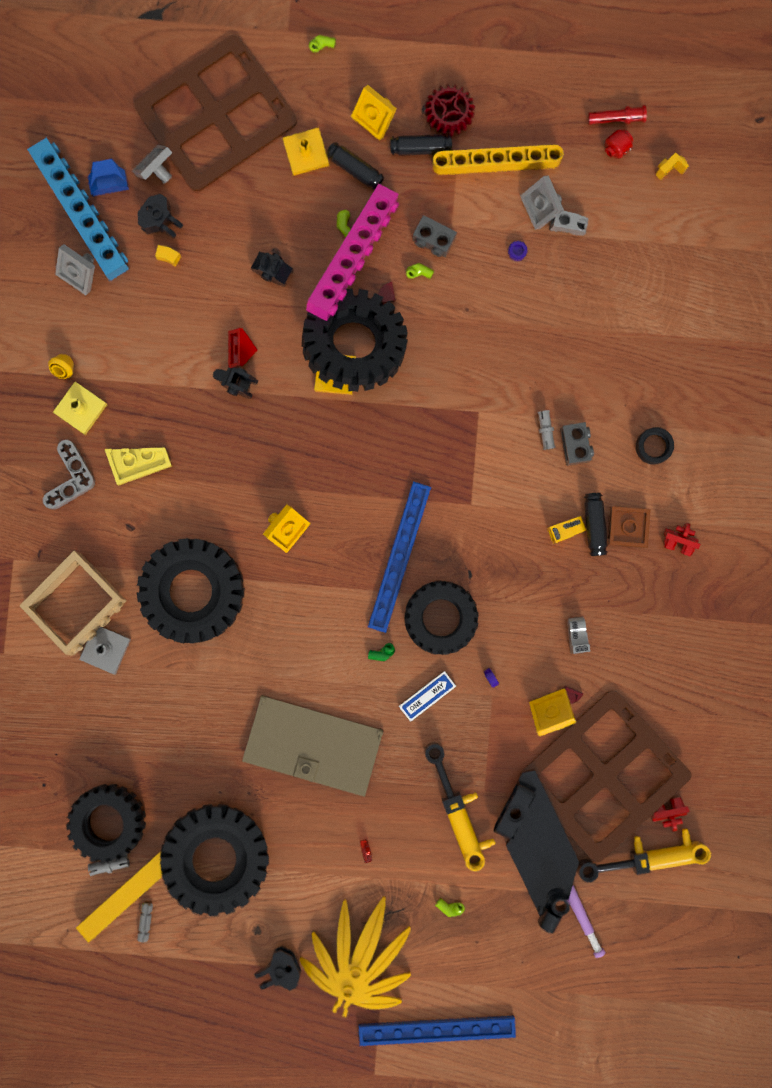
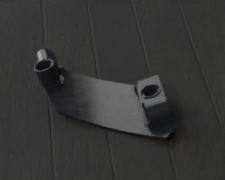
M530 770L522 772L495 823L493 832L509 839L506 847L540 916L538 925L544 931L554 934L562 917L570 910L569 897L579 860L536 771ZM514 808L520 810L517 814L510 813ZM558 901H564L562 905H556Z

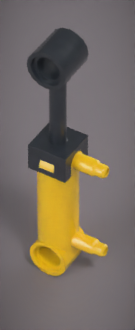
M429 743L425 748V757L430 763L435 764L447 796L442 798V802L468 869L479 871L485 864L482 850L495 845V841L490 839L478 843L464 805L477 799V793L468 794L461 797L460 792L453 793L442 763L445 755L444 749L439 743ZM432 748H437L440 750V754L438 757L433 758L429 755V751ZM473 855L480 857L479 861L475 864L469 862L470 857Z
M685 828L682 829L683 845L644 851L640 837L635 836V851H630L631 860L597 865L589 859H582L579 861L577 873L583 881L591 883L597 879L601 872L633 867V871L640 875L651 873V870L695 863L705 864L710 860L711 852L703 843L699 841L691 842L688 829ZM702 848V855L695 857L696 850ZM585 867H592V871L590 874H583V870Z

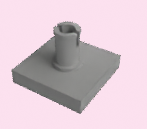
M157 145L132 172L137 177L145 180L154 172L162 183H166L172 175L163 167L162 163L172 152L166 146Z
M543 176L520 195L535 230L541 229L564 211L561 205L562 198L556 193L549 176Z
M63 244L59 247L55 275L84 295H87L91 292L95 269L94 259L88 253L80 256Z
M100 627L96 631V636L92 640L87 641L79 660L115 675L131 639L107 628Z

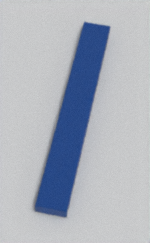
M414 481L412 483L368 628L384 633L387 631L431 490L430 486Z
M514 1015L359 1024L360 1046L516 1038Z

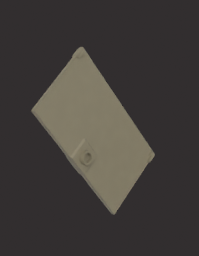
M261 695L242 762L365 797L384 730Z

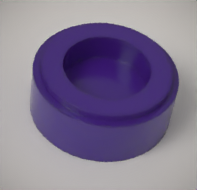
M514 241L509 246L508 255L514 261L523 260L527 254V246L522 241Z
M486 669L483 673L491 687L498 686L499 683L491 669Z

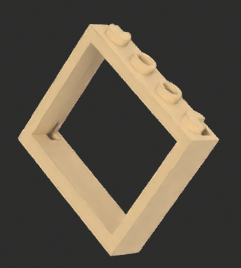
M73 551L20 607L66 655L73 656L83 649L82 645L86 641H90L96 636V631L100 627H104L110 622V617L114 613H118L127 600L81 553ZM81 565L113 599L67 645L35 609Z

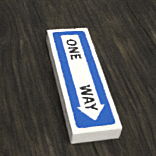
M443 671L399 705V707L411 722L454 689L456 685L446 672Z

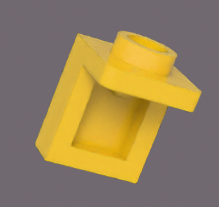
M675 153L668 160L665 158L658 165L659 170L656 176L662 180L673 168L680 174H683L689 165L683 156Z

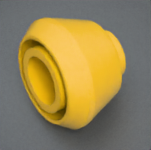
M59 354L49 360L48 367L50 372L57 378L67 379L73 374L74 363L70 356Z

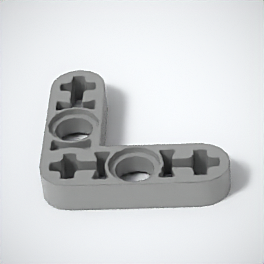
M69 440L61 441L57 446V450L73 478L44 495L43 504L49 509L60 508L91 490L95 485V478L78 448ZM64 445L71 446L69 451L72 455L76 454V456L70 458L67 452H63L65 449ZM79 460L81 462L79 470L72 469L73 461ZM82 473L85 478H90L88 481L89 485L81 484L84 481L82 476L76 475ZM67 486L74 488L73 495H65L64 490ZM61 495L64 498L63 501L62 498L56 499L55 505L48 503L51 500V496L56 498Z

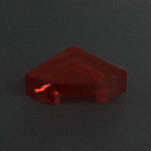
M361 840L360 846L364 862H372V853L368 840Z

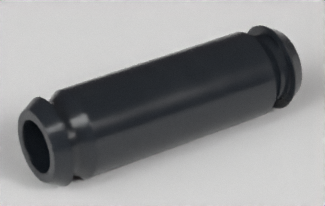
M443 134L405 135L396 138L392 136L390 138L391 154L434 155L440 151H452V136H445Z
M333 142L329 146L326 156L328 159L331 158L334 164L367 187H372V190H375L378 184H382L384 180L383 173L380 174L377 169L342 145H338V142Z
M589 493L584 496L586 498L584 507L588 548L591 551L589 553L591 556L607 555L608 553L606 551L608 544L604 502L601 499L603 496L601 493Z

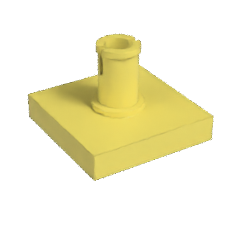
M74 382L53 413L86 435L107 406V403L77 382Z

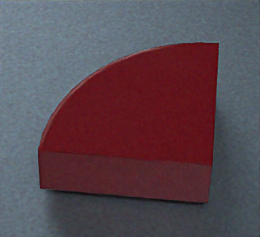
M389 282L378 292V295L383 297L382 304L388 301L396 302L393 284Z
M564 686L571 704L580 700L584 694Z

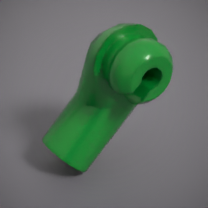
M386 643L380 651L369 650L368 659L387 661L394 655L395 647L392 643Z

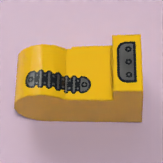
M580 516L550 526L547 530L552 543L555 544L586 531V528Z

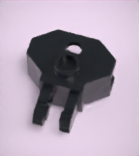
M162 194L148 197L138 211V225L147 234L160 231L175 238L176 233L168 228L169 224L172 223L180 229L183 227V224L172 216L170 203Z
M260 251L251 266V270L265 281L273 282L283 287L286 286L290 273L292 274L294 271L291 266L282 260L283 258L276 253L271 255Z
M228 367L227 371L216 369L213 372L214 379L220 381L221 385L227 389V393L233 396L240 395L248 399L252 398L253 394L247 391L250 384L257 385L258 380L248 374L246 370L239 367Z
M280 946L274 950L272 961L268 963V966L257 971L254 976L255 978H261L269 973L271 978L259 985L261 990L272 985L275 987L279 985L291 991L297 988L301 967L294 952L284 946Z

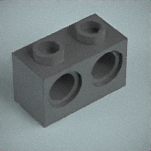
M423 215L413 234L412 241L418 247H426L434 255L446 258L456 239L457 232ZM422 231H428L430 235L428 237H423L420 233ZM440 239H444L447 242V244L441 246L437 243V241Z
M586 422L562 426L560 431L566 466L590 462L592 457H594L593 446L589 445L588 438H591L590 428L586 427ZM573 430L580 432V439L573 438ZM576 449L583 450V458L575 455Z

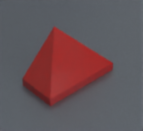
M237 328L228 331V367H241L256 353L257 348L244 329Z

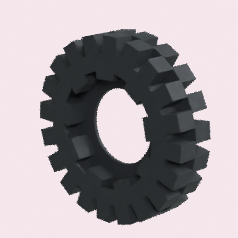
M353 288L346 289L347 294L343 301L339 300L337 303L338 309L335 315H330L327 321L310 312L307 313L302 332L303 356L305 361L309 360L308 367L313 373L319 371V379L325 383L330 379L333 380L332 387L342 390L343 385L347 384L348 391L358 392L359 386L363 385L364 391L374 389L376 382L379 386L387 383L389 376L393 378L398 372L407 348L408 339L406 338L408 332L406 325H403L404 319L401 313L394 314L396 307L390 301L383 305L382 296L375 293L370 299L368 298V290L359 289L358 295H354ZM347 323L362 324L373 333L375 347L370 354L362 358L344 356L334 345V333L340 326Z
M178 539L176 542L171 541L163 545V548L160 550L157 549L151 555L152 558L149 562H145L141 569L143 570L142 576L138 577L137 586H139L137 601L141 603L142 608H140L143 617H146L149 621L148 625L153 630H157L160 633L159 635L179 643L205 642L224 633L235 622L236 616L240 613L243 606L242 599L244 598L245 588H243L242 582L244 580L235 560L221 547L200 539ZM186 570H196L203 573L209 579L212 587L210 601L204 608L196 612H186L179 609L173 603L170 596V586L173 579L179 573Z
M212 804L202 805V808L199 809L194 808L188 811L187 815L183 818L180 817L164 838L165 841L160 853V867L164 885H166L171 897L175 898L181 907L191 909L194 914L202 916L203 913H206L209 917L219 916V913L223 912L226 915L233 913L238 906L243 908L250 902L249 898L252 895L254 897L261 889V882L265 881L267 875L266 868L269 866L266 840L256 823L249 816L245 815L243 811L235 807L233 809L228 805L219 804L218 806H212ZM211 838L226 840L232 845L236 853V864L231 874L225 879L216 882L202 879L193 867V855L196 848L202 842Z

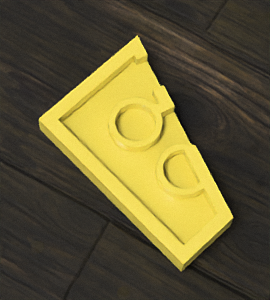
M166 448L105 449L118 486L172 467Z

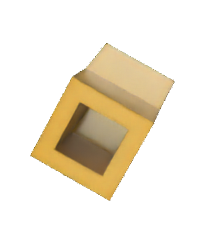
M158 245L155 257L157 260L166 261L176 266L181 255L170 247Z

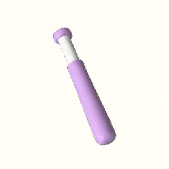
M573 885L569 904L584 934L592 944L595 958H600L606 952L598 943L594 929Z

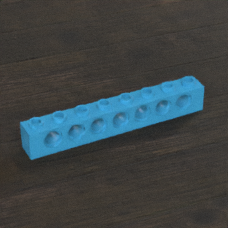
M46 137L28 148V152L106 277L111 281L129 270L126 264L129 262L123 252H118L116 248L119 246L113 236H108V227L103 220L101 222L98 220V211L94 205L90 206L87 200L90 198L84 189L80 190L77 185L80 182L74 173L70 175L67 169L70 166L65 158L60 159L58 155L60 150L54 142L50 143ZM54 159L52 164H47L49 160ZM64 174L61 180H57L59 175ZM70 190H74L72 195L67 196ZM79 206H84L81 211H76ZM94 221L91 227H86L88 222ZM104 237L102 242L96 243L97 238ZM113 252V256L110 259H106V255Z

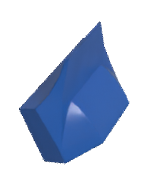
M113 159L92 163L91 173L88 176L92 196L129 190L125 169L120 168Z

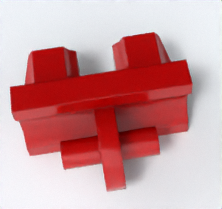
M686 522L683 527L677 525L676 531L668 528L664 531V547L674 550L677 542L681 543L683 546L680 552L684 555L691 557L695 548L699 549L701 544L698 543V539L693 538L696 531L690 530V523Z
M681 797L670 800L671 810H665L663 804L652 814V822L668 819V821L662 822L663 827H670L672 832L677 831V825L683 824L682 818H675L686 816L690 812L688 806H684Z

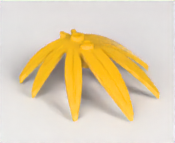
M385 896L381 898L365 924L350 964L348 961L351 932L346 899L343 900L337 932L339 972L336 971L327 949L314 931L312 932L313 946L327 976L309 960L303 957L299 959L305 972L316 985L327 993L338 997L332 1012L336 1013L337 1008L341 1007L343 1000H345L342 1015L344 1017L347 1016L348 1007L351 1003L368 1009H385L402 1003L401 998L371 995L381 994L399 986L411 976V972L391 976L368 985L394 960L411 931V927L408 926L383 950L369 970L366 971L380 937L385 912Z

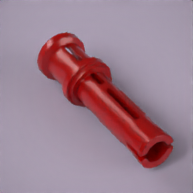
M646 105L637 108L626 106L622 110L588 112L589 125L612 122L630 124L633 121L645 123L647 120Z

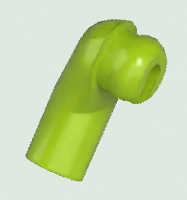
M318 35L310 41L309 49L312 52H318L325 46L335 48L336 38Z
M348 210L340 211L337 214V228L345 237H347L351 230L347 225L351 216Z
M421 263L414 264L406 269V276L410 279L420 275L431 279L434 270Z
M442 898L435 904L448 917L462 915L465 910L462 903L448 904Z

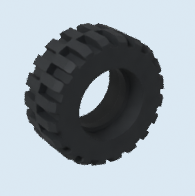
M435 581L425 584L414 592L407 603L404 616L406 630L418 647L431 654L448 655L458 652L469 644L478 628L479 612L477 611L476 602L468 591L453 582ZM439 599L450 601L459 612L457 628L446 636H437L430 633L423 622V614L426 607L431 602Z
M117 784L99 785L83 793L71 806L72 810L68 812L67 818L69 822L66 823V830H70V834L67 835L69 841H74L75 844L72 847L75 851L77 849L81 851L80 856L83 858L89 856L92 862H97L98 860H101V863H108L110 860L114 862L126 856L141 840L142 832L146 827V822H144L146 814L145 811L141 810L143 806L141 801L137 802L135 799L136 795L133 792H127L128 788L124 786L119 788ZM108 805L116 809L121 815L123 831L117 839L112 841L103 840L93 832L90 817L96 807Z

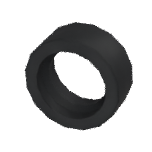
M660 427L645 430L636 441L637 455L647 464H660L666 461L674 451L672 435ZM651 435L662 437L666 443L665 452L659 457H651L644 450V442Z

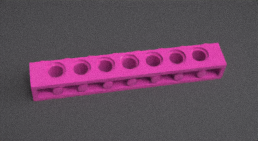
M380 184L377 185L308 299L306 311L325 321L329 319L330 315H335L338 309L337 303L345 298L347 294L346 288L354 283L356 271H361L365 263V256H370L374 247V241L378 242L382 235L381 229L383 226L387 227L391 219L390 214L396 212L399 206V202H397L398 193Z

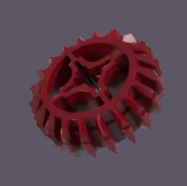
M447 84L445 89L441 85L439 86V91L434 89L432 95L428 96V101L425 102L427 109L424 110V114L427 116L426 121L431 122L430 128L436 127V133L442 130L443 135H446V132H450V136H453L454 131L458 135L461 133V129L466 131L467 125L472 124L471 119L475 115L473 112L475 111V105H473V98H469V91L463 93L464 88L461 87L458 90L456 84L453 88H450V85ZM458 102L464 107L465 113L461 112V109L457 107ZM435 107L442 113L441 119L435 113ZM452 107H453V111H452V110H451V112L448 111L447 114H446L447 109L449 110V109H452Z

